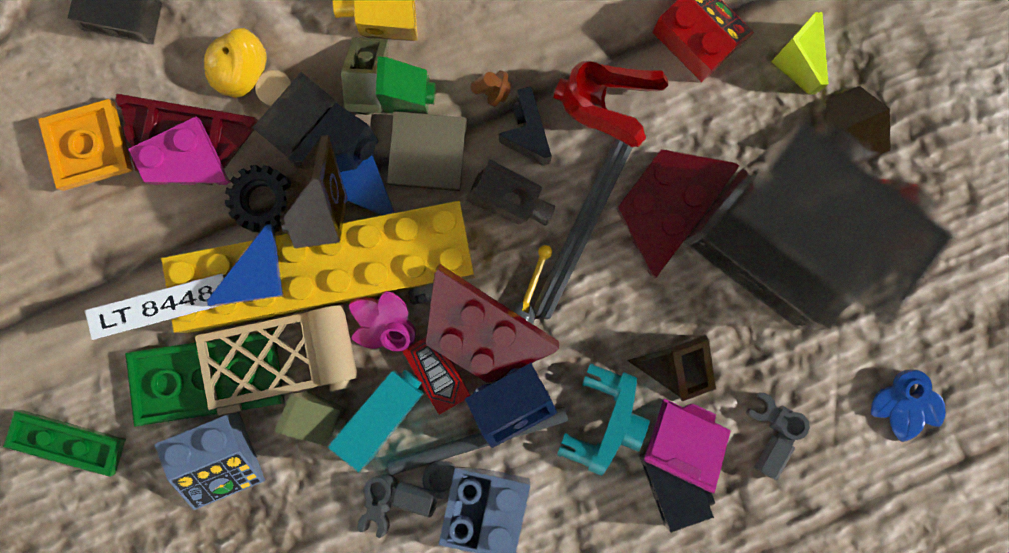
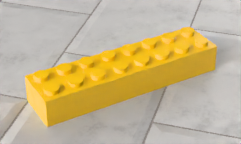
M460 201L343 223L340 243L294 248L289 234L275 236L283 292L282 297L221 305L171 320L174 333H194L348 303L358 298L379 297L384 291L394 294L405 292L416 287L433 284L436 267L439 263L464 280L475 278ZM254 240L161 258L166 288L222 273L225 278Z

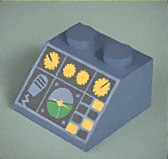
M240 412L225 415L154 444L167 480L193 510L265 481Z

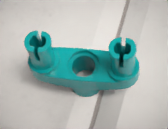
M590 363L587 373L600 377L601 381L585 376L582 386L614 396L613 400L616 401L602 443H597L596 446L565 433L561 444L572 447L575 450L561 445L557 456H562L588 466V471L602 476L612 462L620 445L638 452L640 451L650 420L632 413L637 377L625 372L619 375Z

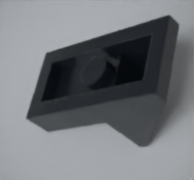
M529 86L518 89L516 95L517 102L512 103V110L517 125L523 123L524 126L499 133V142L543 166L550 164L552 155L532 88Z

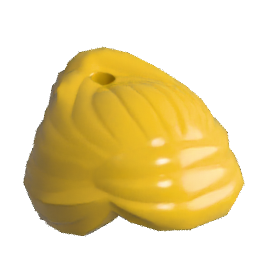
M246 28L232 29L229 33H225L215 39L208 46L204 55V70L208 83L220 94L232 98L245 96L256 86L258 78L264 72L267 60L265 48L259 38Z

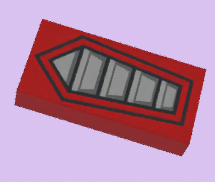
M426 337L402 351L418 380L422 382L421 385L438 415L461 403L471 395L452 361L427 346Z

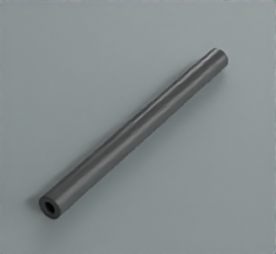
M565 408L556 409L557 414L513 438L568 422ZM477 433L387 461V467L390 475H394L490 445L484 439L482 433Z

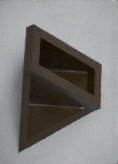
M857 86L825 101L826 112L822 139L850 158L855 166L891 150L890 108L861 86Z
M695 335L627 360L679 396L682 402L716 389L710 343L706 335Z

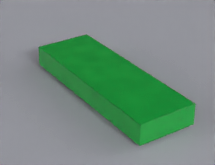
M16 410L13 413L3 447L111 477L116 474L126 439L27 411Z

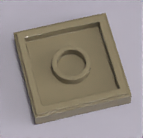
M394 111L387 184L392 186L460 191L466 117Z

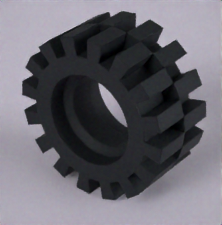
M251 165V170L249 171L244 168L238 171L241 176L238 179L233 176L230 180L233 183L232 188L226 187L225 194L229 195V200H225V205L231 210L228 212L230 217L235 219L238 225L254 233H260L265 225H273L275 233L280 231L281 211L286 209V190L291 188V181L278 170H274L266 165H263V167ZM266 186L271 188L275 194L274 206L266 213H255L249 205L250 194L254 189Z

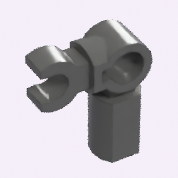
M759 392L755 397L765 403V411L759 414L752 409H748L746 414L753 420L769 421V426L776 430L778 434L777 436L772 435L754 468L777 481L795 450V447L792 446L795 440H800L808 434L810 425L807 417L802 413L793 412L783 405L778 408L770 395Z
M387 473L371 478L364 487L367 512L359 519L358 531L364 532L368 530L370 521L373 520L378 526L376 537L381 538L386 535L390 527L389 518L386 513L391 510L392 503L395 508L431 518L436 510L439 494L438 492L405 482L398 484L396 478Z

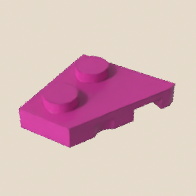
M197 117L191 118L128 149L143 182L149 185H167L169 183H179L181 185L216 183L218 185H227L231 183L201 120Z

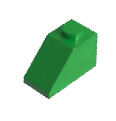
M378 56L375 94L385 114H394V111L428 114L429 104H435L436 84L435 82H430L427 70L388 57Z

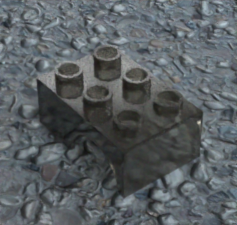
M803 122L733 175L684 240V243L798 330L830 329L853 301L874 316V320L880 325H890L955 235L931 218V215L937 208V204L921 187L901 178H890L885 183L859 164L858 161L863 156L864 151L859 142L850 134L831 124L821 123L813 129Z

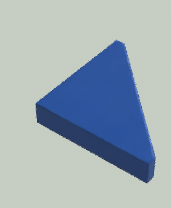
M372 155L367 160H364L357 169L340 172L348 202L381 216L395 213Z
M265 225L207 299L208 306L213 307L283 296L273 225Z

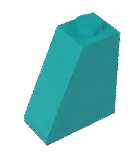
M406 369L402 373L397 370L391 371L335 437L328 448L356 471H361L371 462L425 392L419 388L422 382Z

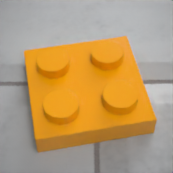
M106 99L38 119L56 189L65 191L133 171L117 108L112 100Z

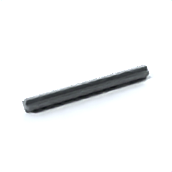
M616 138L533 307L535 315L548 320L551 318L633 147Z

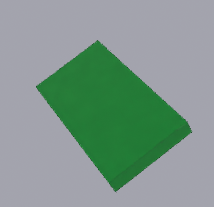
M267 331V332H269L270 334L273 335L275 331ZM253 333L247 336L241 346L258 357L270 339L261 333ZM234 336V337H228V338H230L231 340H233L234 342H236L240 336ZM221 339L207 342L209 357L221 364L232 349V346ZM196 342L125 353L134 427L218 414L217 408L208 410ZM274 343L263 361L280 371L277 344ZM237 351L226 368L243 379L255 361ZM259 365L248 383L260 391L268 390L277 376ZM211 366V367H212V373H213V375H214L215 372L217 371V369H216L215 367ZM222 373L215 384L217 399L230 398L239 386V383ZM282 380L277 387H282ZM244 388L240 395H245L253 392H251L247 388ZM284 395L241 403L242 410L285 404Z

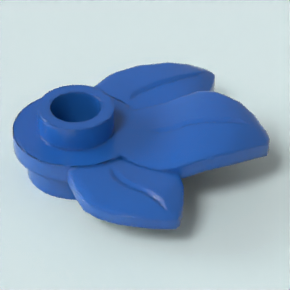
M916 369L904 370L898 373L893 380V385L881 389L873 398L871 405V415L879 418L889 417L893 433L902 442L916 437L923 430L925 423L940 427L946 414L944 400L939 394L932 391L930 378L922 371ZM918 384L917 389L910 394V388L913 385Z

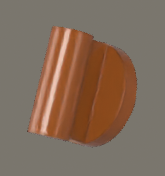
M499 70L496 74L487 72L473 81L470 89L476 95L481 93L488 95V105L496 107L500 102L507 100L511 91V82L508 81V73Z

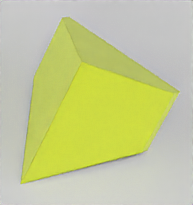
M815 12L771 61L809 95L817 94L829 84L822 12Z

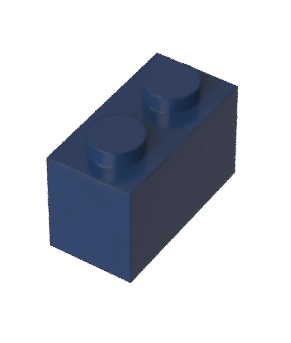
M532 363L520 369H511L504 378L493 384H484L478 387L472 395L465 398L484 439L491 448L502 444L558 413Z

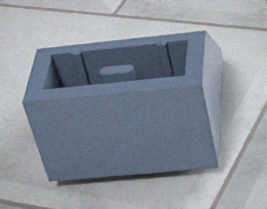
M455 467L438 545L472 553H516L531 486L530 479L494 470Z

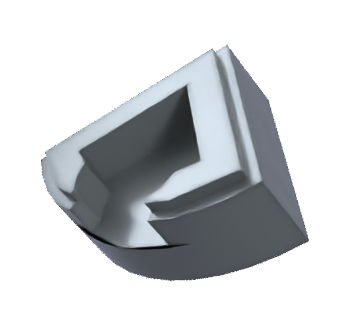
M433 284L408 290L410 304L431 302Z

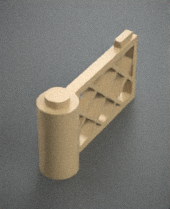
M344 305L320 308L302 314L195 336L208 410L217 408L218 416L242 411L241 403L285 393L328 384L330 392L352 387L351 379L358 378ZM300 322L303 338L297 347L293 349L278 339L286 325ZM278 327L273 335L266 331V329ZM256 331L270 339L258 357L241 346L249 333ZM240 335V337L238 338V340H237L236 342H234L233 340H231L230 338H228V337ZM221 339L232 346V349L221 364L209 357L208 341ZM274 343L292 353L281 371L263 361ZM304 345L307 357L300 353ZM237 351L255 361L243 379L226 368ZM296 357L309 365L310 381L297 383L285 375ZM259 365L277 376L268 390L260 391L248 383ZM211 366H213V367H215V368L217 369V371L215 372L214 375H213V373H212V367H211ZM222 373L239 383V386L230 398L218 400L215 384ZM281 380H284L285 382L290 384L287 386L277 387ZM244 388H247L248 390L253 392L245 395H240Z

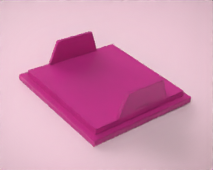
M663 399L644 461L714 494L731 430L715 423L716 414L693 403L681 407L667 399Z

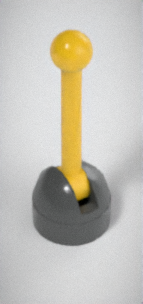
M542 245L538 249L539 259L523 301L515 302L509 307L510 310L532 324L534 323L535 313L529 303L545 261L552 256V249L548 245Z

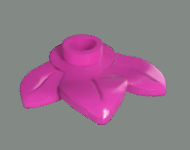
M384 291L379 301L374 298L364 297L349 303V309L353 317L360 324V327L351 336L354 342L370 349L384 346L388 350L396 352L407 349L414 342L416 329L408 320L409 309L399 296Z

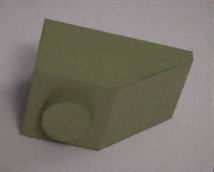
M352 37L341 70L344 108L349 112H356L360 115L382 113L383 108L375 94L378 56L388 57V39Z
M309 391L290 394L274 431L282 435L326 446L347 425L348 419L344 418L347 408Z

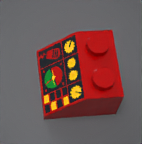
M677 0L659 17L652 31L701 83L754 33L722 0Z

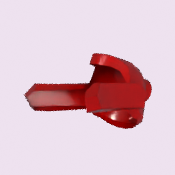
M581 61L574 66L568 80L560 78L553 99L561 101L569 116L578 123L609 134L630 147H638L646 139L643 126L635 117L606 108L605 95L607 87L638 91H662L669 84L663 70L627 69L602 65L592 61Z

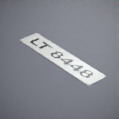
M223 273L85 310L91 339L95 340L218 307L208 306L207 299L224 279Z

